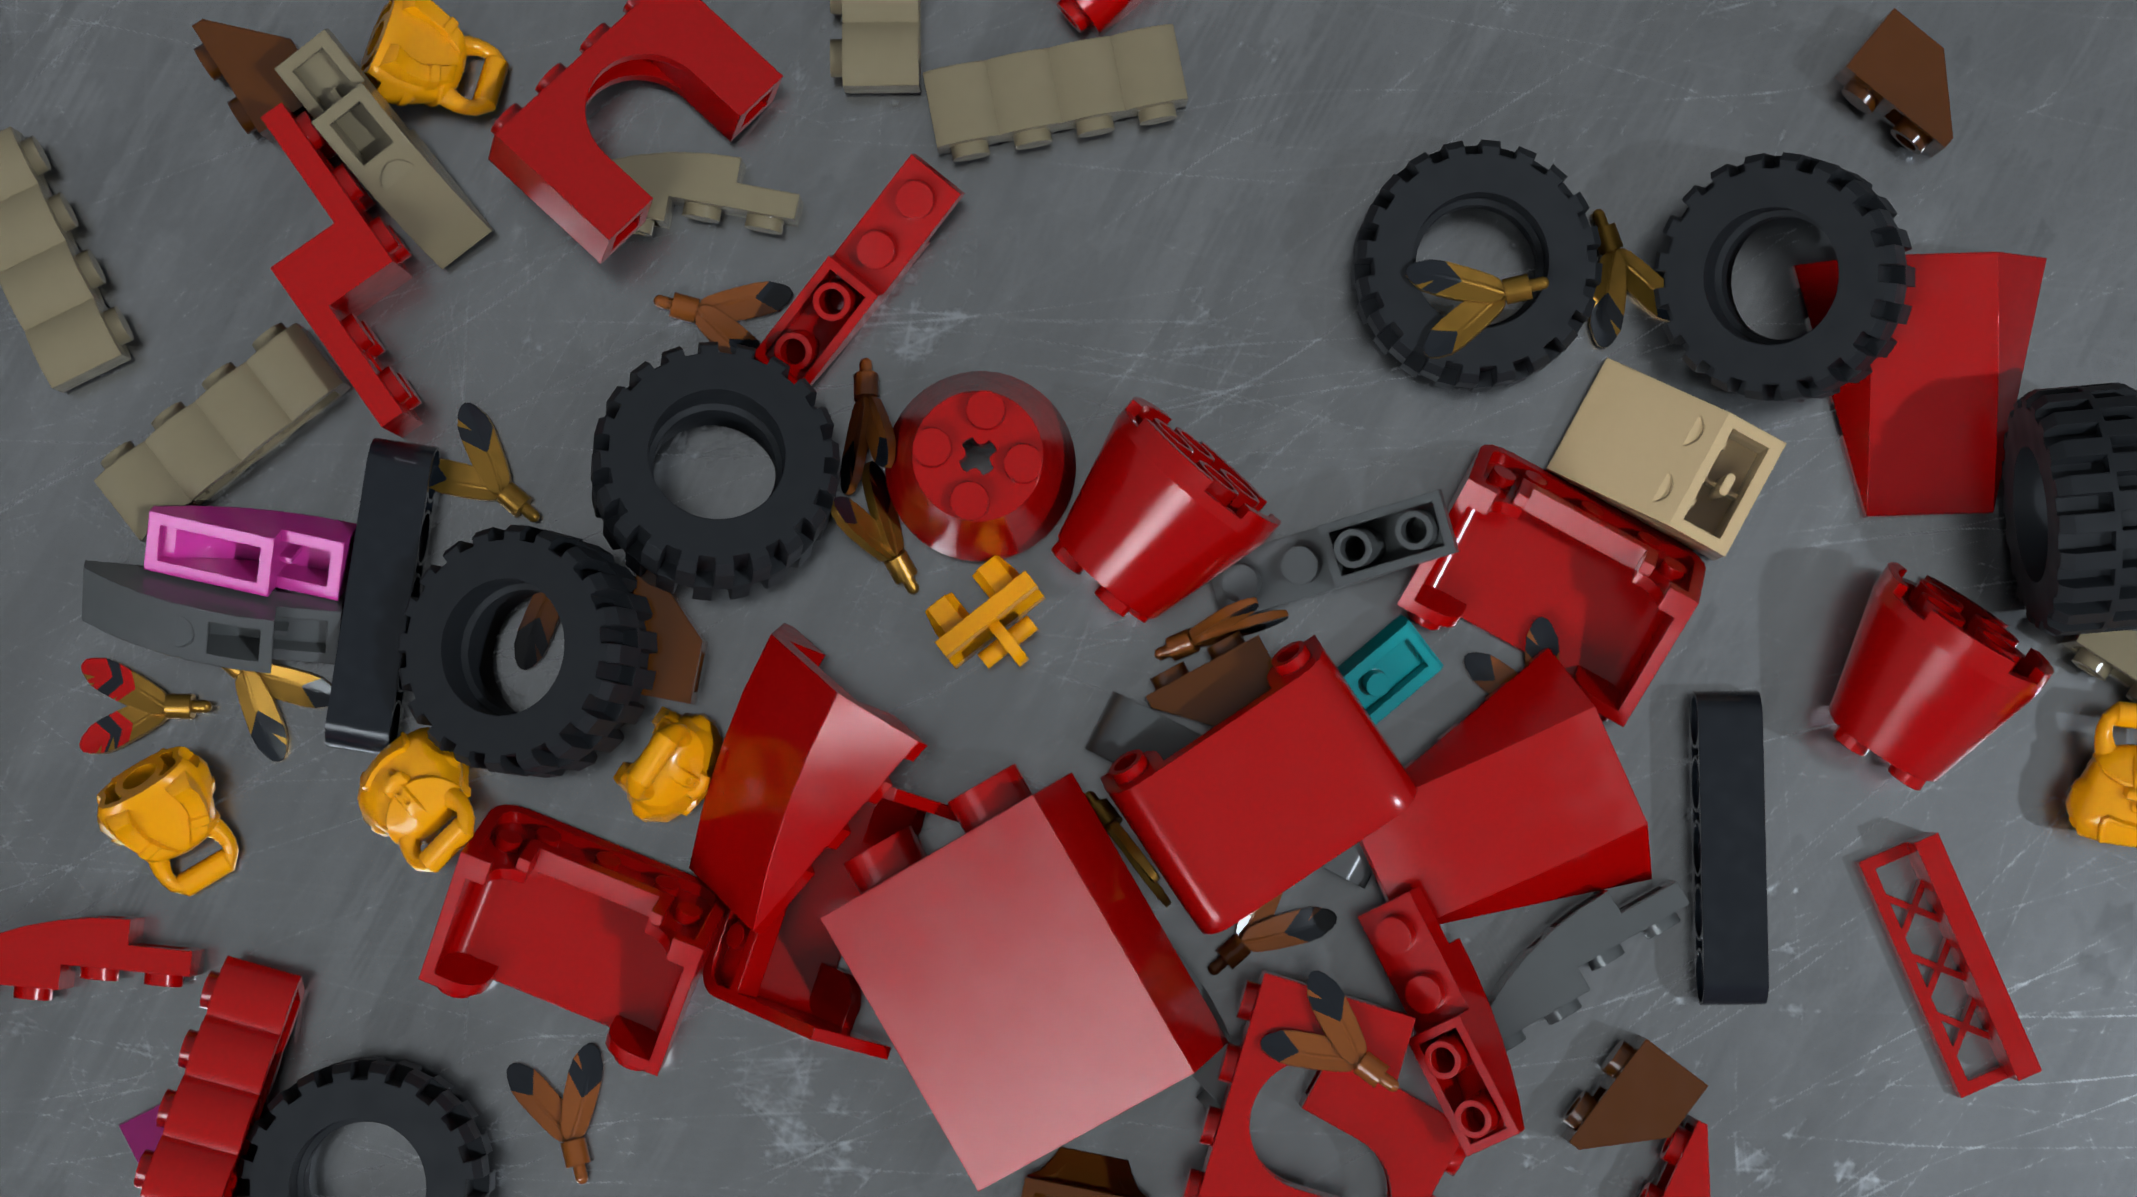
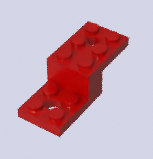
M281 102L260 118L334 224L273 265L270 269L380 426L404 438L423 424L414 411V408L419 406L422 401L401 372L396 374L390 366L384 368L377 357L386 351L368 324L364 320L360 322L357 316L413 278V275L403 263L412 254L390 224L387 226L380 216H377L375 219L370 216L367 210L376 204L365 186L353 173L349 172L343 163L337 167L335 166L331 158L337 155V153L311 123L313 121L311 116L306 111L297 116Z

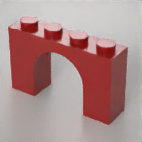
M628 0L623 8L625 15L612 27L605 22L596 27L580 46L579 51L582 54L568 67L563 63L556 64L536 86L537 96L523 108L518 103L511 105L500 115L491 128L494 138L488 160L600 264L645 223L653 197L597 145L590 133L586 120L585 107L589 101L600 91L616 83L630 80L658 83L670 88L683 97L731 142L773 102L783 78L781 73L702 0Z
M1262 970L1258 983L1249 980L1245 983L1236 1013V1018L1246 1020L1239 1045L1228 1042L1217 1080L1228 1083L1221 1108L1211 1105L1208 1107L1198 1143L1209 1146L1202 1171L1190 1168L1181 1197H1339L1279 1177L1263 1164L1253 1148L1250 1135V1115L1255 1098L1271 1076L1288 1066L1278 1063L1261 1049L1260 1042L1262 1038L1280 1030L1302 1031L1326 1036L1308 1001L1307 983ZM1345 995L1364 1036L1367 1047L1366 1053L1368 1051L1390 1066L1386 1072L1398 1081L1416 1018L1404 1012Z
M1316 1070L1298 1102L1301 1108L1358 1139L1376 1154L1385 1174L1386 1197H1436L1432 1194L1444 1172L1454 1176L1466 1157L1444 1112L1401 1087L1397 1091L1391 1092L1378 1083L1374 1088L1353 1073L1354 1070L1350 1072Z

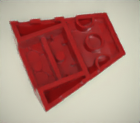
M2004 252L1905 254L1907 266L1915 267V287H1907L1904 304L1912 306L1907 324L1898 323L1891 336L1897 341V344L1887 358L1877 357L1870 364L1873 371L1859 383H1847L1841 386L1840 393L1829 396L1831 404L1835 406L1843 433L1841 439L1864 517L1994 513L2002 475V462L2005 459L2003 444L2005 433L2009 429L2007 420L2018 398L2047 258ZM1837 260L1792 266L1797 288L1801 289L1809 316L1806 319L1810 331L1826 316L1835 299L1839 282Z
M783 623L771 633L739 700L722 743L705 797L689 866L753 932L763 934L815 875L812 863L826 847L837 850L851 834L847 823L867 801L877 804L889 788L893 786L888 776L905 758L914 762L928 746L893 714L854 699L819 668L825 654L793 626Z
M1549 648L1541 650L1528 661L1529 665L1509 682L1502 683L1484 699L1485 702L1459 724L1455 723L1437 738V743L1418 759L1411 760L1404 766L1417 788L1414 801L1396 818L1360 841V845L1386 902L1420 886L1438 923L1444 924L1652 879L1648 823L1595 705Z

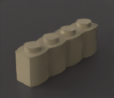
M830 0V13L842 14V39H830L831 77H842L844 92L921 93V0Z
M1173 24L1145 27L1112 36L1084 39L1050 48L1022 51L984 61L961 63L923 72L938 154L951 153L954 162L970 161L988 156L990 154L989 145L999 142L1014 141L1015 149L1017 150L1044 146L1053 142L1051 133L1061 130L1076 129L1077 136L1081 138L1106 134L1115 130L1113 121L1138 116L1140 125L1164 123L1176 119V109L1187 106L1188 101Z
M10 126L0 131V284L17 320L25 331L32 352L52 389L64 393L131 360L132 358L126 343L134 340V337L120 309L117 306L108 309L104 303L98 287L105 284L106 279L95 256L89 249L80 252L71 230L78 227L79 224L72 207L61 192L52 195L43 173L51 170V166L42 146L33 135L25 139L21 132Z
M279 323L269 328L253 342L252 347L256 353L237 368L233 362L221 366L202 382V387L206 391L195 402L186 407L180 401L161 412L151 423L155 431L145 441L137 446L132 441L125 442L104 457L100 464L105 470L94 482L140 541L146 542L149 511L153 506H200L237 479L252 464L277 448L302 425L323 412L351 388L305 327L295 323L286 328L283 323Z

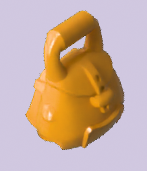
M389 0L384 5L373 27L360 68L388 103L396 104L397 106L425 104L429 107H436L441 105L458 114L479 116L493 112L496 109L509 64L499 49L490 43L473 36L464 35L458 27L459 22L453 16L447 15L432 0ZM478 56L484 58L485 61L473 98L470 100L463 97L456 89L463 75L467 57Z
M2117 701L2102 713L2095 730L2093 757L2087 763V767L2080 778L2076 779L2070 786L2071 790L2065 805L2069 821L2076 828L2078 835L2097 840L2099 843L2137 847V745H2116L2113 738L2114 726L2137 729V703Z
M662 706L651 721L655 729L652 732L653 735L648 745L634 763L623 762L613 777L614 781L627 793V800L630 803L633 815L643 822H669L680 814L687 816L694 810L707 794L723 743L715 721L706 714H679Z
M424 727L408 734L402 732L401 736L376 756L366 771L362 772L360 776L357 800L363 819L373 832L383 837L390 836L393 842L400 846V850L408 864L416 871L436 873L474 836L475 815L473 806L468 799L471 796L469 766L457 761L453 752L440 750L428 738L427 731L430 728ZM457 815V818H455V819L434 839V837L441 831L440 829H441L448 821H451V820ZM430 843L423 851H421L422 844Z
M182 746L169 749L162 748L160 751L113 777L111 782L96 795L98 802L97 821L100 831L108 836L111 842L119 846H125L148 862L154 876L170 892L192 896L235 871L239 847L233 832L220 818V813L215 808L213 798L216 789L214 776L211 775L208 763L188 748ZM208 837L214 839L222 846L223 849L213 853L177 876L174 875L170 859L193 850Z

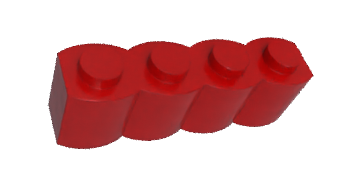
M227 956L220 972L210 971L200 998V1007L207 1009L206 1016L202 1021L199 1031L190 1029L187 1032L179 1054L178 1066L186 1068L185 1074L177 1091L167 1089L158 1110L156 1126L164 1128L163 1134L155 1151L146 1149L143 1152L136 1170L134 1187L142 1189L140 1197H234L239 1177L236 1176L239 1158L243 1155H248L252 1145L246 1137L254 1122L261 1119L262 1111L273 1087L284 1049L301 1007L305 992L302 976Z

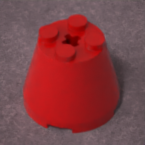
M971 371L952 375L935 382L919 393L906 406L893 427L896 439L895 461L891 468H885L890 498L895 510L910 532L934 551L951 558L970 562H987L994 555L1006 560L1020 555L1040 543L1051 533L1063 517L1075 484L1076 456L1074 444L1069 429L1056 407L1040 391L1028 383L1010 375L989 371ZM970 440L975 446L982 449H996V452L989 458L993 468L990 472L983 475L977 468H972L967 472L962 468V463L967 458L963 447L966 441Z
M1133 397L1116 417L1058 534L1059 540L1051 548V551L1073 572L1081 574L1085 570L1100 584L1095 590L1096 596L1112 611L1122 617L1130 612L1138 620L1146 623L1149 619H1156L1264 544L1281 524V521L1272 513L1267 516L1259 512L1267 501L1244 477L1203 441L1199 443L1179 427H1176L1174 430L1171 429L1167 424L1172 419L1167 413L1140 397Z
M1890 562L1873 585L1830 703L1829 713L1833 717V722L1837 725L1832 735L1838 742L1861 756H1865L1869 750L1890 763L1887 770L1892 776L1904 785L1920 791L1926 781H1938L2035 698L2054 673V669L2040 652L2030 648L2026 656L2016 648L2019 641L2006 630L2008 625L1974 601L1929 575L1924 579H1920L1918 583L1903 578L1907 569L1899 563Z

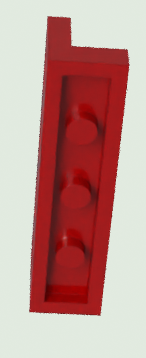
M1923 832L1856 861V866L1957 1097L1963 1098L2007 1078L2020 1081L2041 1072L2040 1064L1939 833ZM1904 856H1908L1917 877L1908 902L1886 894L1876 872L1877 868ZM1923 893L1932 912L1918 907ZM1891 904L1905 910L1900 924ZM1915 914L1937 922L1943 938L1934 961L1912 953L1907 943L1906 936ZM1949 952L1958 971L1944 966ZM1917 963L1931 968L1926 982H1924ZM1940 973L1961 980L1968 993V998L1959 1020L1937 1012L1931 998ZM1974 1011L1979 1018L1983 1030L1969 1025ZM1942 1022L1956 1027L1951 1041ZM1966 1032L1987 1039L1999 1065L1966 1078L1957 1057Z

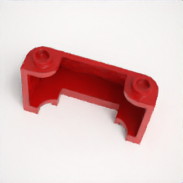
M1483 445L1480 447L1447 507L1459 552L1416 565L1399 597L1397 605L1404 608L1407 615L1424 628L1439 630L1441 626L1454 627L1458 624L1460 618H1463L1524 652L1526 636L1532 623L1539 617L1548 619L1558 637L1560 663L1595 705L1602 722L1611 720L1624 727L1699 604L1706 571L1705 563L1696 553L1680 542L1515 453L1495 445Z
M1315 635L1304 642H1292L1274 655L1271 661L1272 667L1267 675V681L1272 689L1167 759L1163 760L1156 751L1142 752L1140 749H1134L1116 759L1111 765L1109 772L1100 778L1105 790L1185 911L1203 934L1219 933L1235 925L1396 818L1409 807L1417 794V788L1413 780Z
M499 805L488 812L474 832V836L467 842L460 853L419 980L436 986L442 993L453 998H468L473 995L482 994L488 989L493 980L610 1027L605 1044L615 1060L627 1069L645 1071L658 1076L672 1047L728 906L696 876L533 810L517 805Z

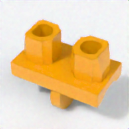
M994 555L972 575L977 584L989 597L986 602L969 614L951 592L941 597L925 611L935 633L939 637L935 644L955 669L964 664L977 652H979L977 655L988 669L1007 654L1012 657L1019 667L1030 660L1019 645L1038 631V628L1027 615L1023 616L1046 598L1026 571L1019 574L1004 559Z

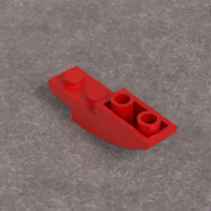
M911 154L834 255L827 257L755 351V359L767 365L769 360L775 356L790 366L789 381L795 384L799 379L805 378L812 386L931 243L929 239L965 193L917 154Z
M1420 886L1358 916L1406 1013L1416 1018L1414 1028L1417 1033L1410 1037L1409 1045L1465 1155L1468 1157L1525 1130L1512 1068L1501 1033L1477 973L1460 938L1448 942Z
M95 916L38 923L0 933V985L14 986V998L51 1001L53 1000L54 990L74 987L76 966H80V978L119 981L120 970L145 973L144 984L183 987L184 977L203 974L206 949L143 943L145 917Z

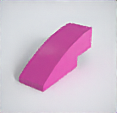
M153 506L149 511L144 570L266 597L277 587L338 601L347 589L357 524L319 516L264 509L221 506Z

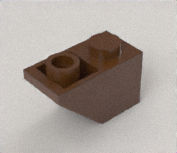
M1894 8L1878 23L1834 78L1844 85L1841 92L1853 106L1866 114H1872L1873 111H1876L1894 127L1890 132L1902 146L1915 154L1920 155L1924 151L1933 157L1953 139L1944 48Z
M205 19L192 25L202 41L201 45L194 48L197 57L214 81L223 76L236 95L235 98L227 103L248 135L258 130L271 143L275 142L276 139L260 117L281 102L297 116L304 111L310 115L274 69L300 49L292 39Z
M646 570L642 576H634L637 580V588L631 593L647 597L653 616L644 622L646 631L657 633L658 652L656 654H649L647 670L656 671L652 690L643 689L641 695L696 705L708 642L676 594H671L657 588V575Z
M1238 631L1208 647L1206 650L1212 660L1189 672L1183 661L1151 678L1150 681L1156 691L1146 695L1144 698L1150 709L1215 727L1272 689L1267 681V675L1272 667V659L1259 635L1245 642L1241 632Z
M1637 1035L1631 1044L1622 1039L1603 1062L1601 1070L1607 1076L1595 1092L1591 1095L1584 1090L1566 1111L1562 1121L1568 1125V1128L1561 1137L1578 1150L1670 1138L1707 1089L1708 1085L1648 1039Z

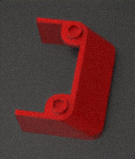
M893 785L877 804L867 801L847 823L851 834L837 850L826 847L812 863L815 875L763 934L753 932L727 907L720 929L703 968L704 985L709 994L810 1040L887 1060L891 1047L852 1031L861 1007L860 987L853 975L837 968L841 953L820 918L861 895L843 865L845 862L911 825L918 837L926 812L958 822L949 805Z

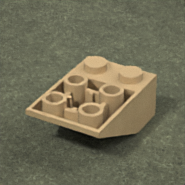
M1607 357L1546 470L1714 561L1725 557L1787 443L1724 409Z

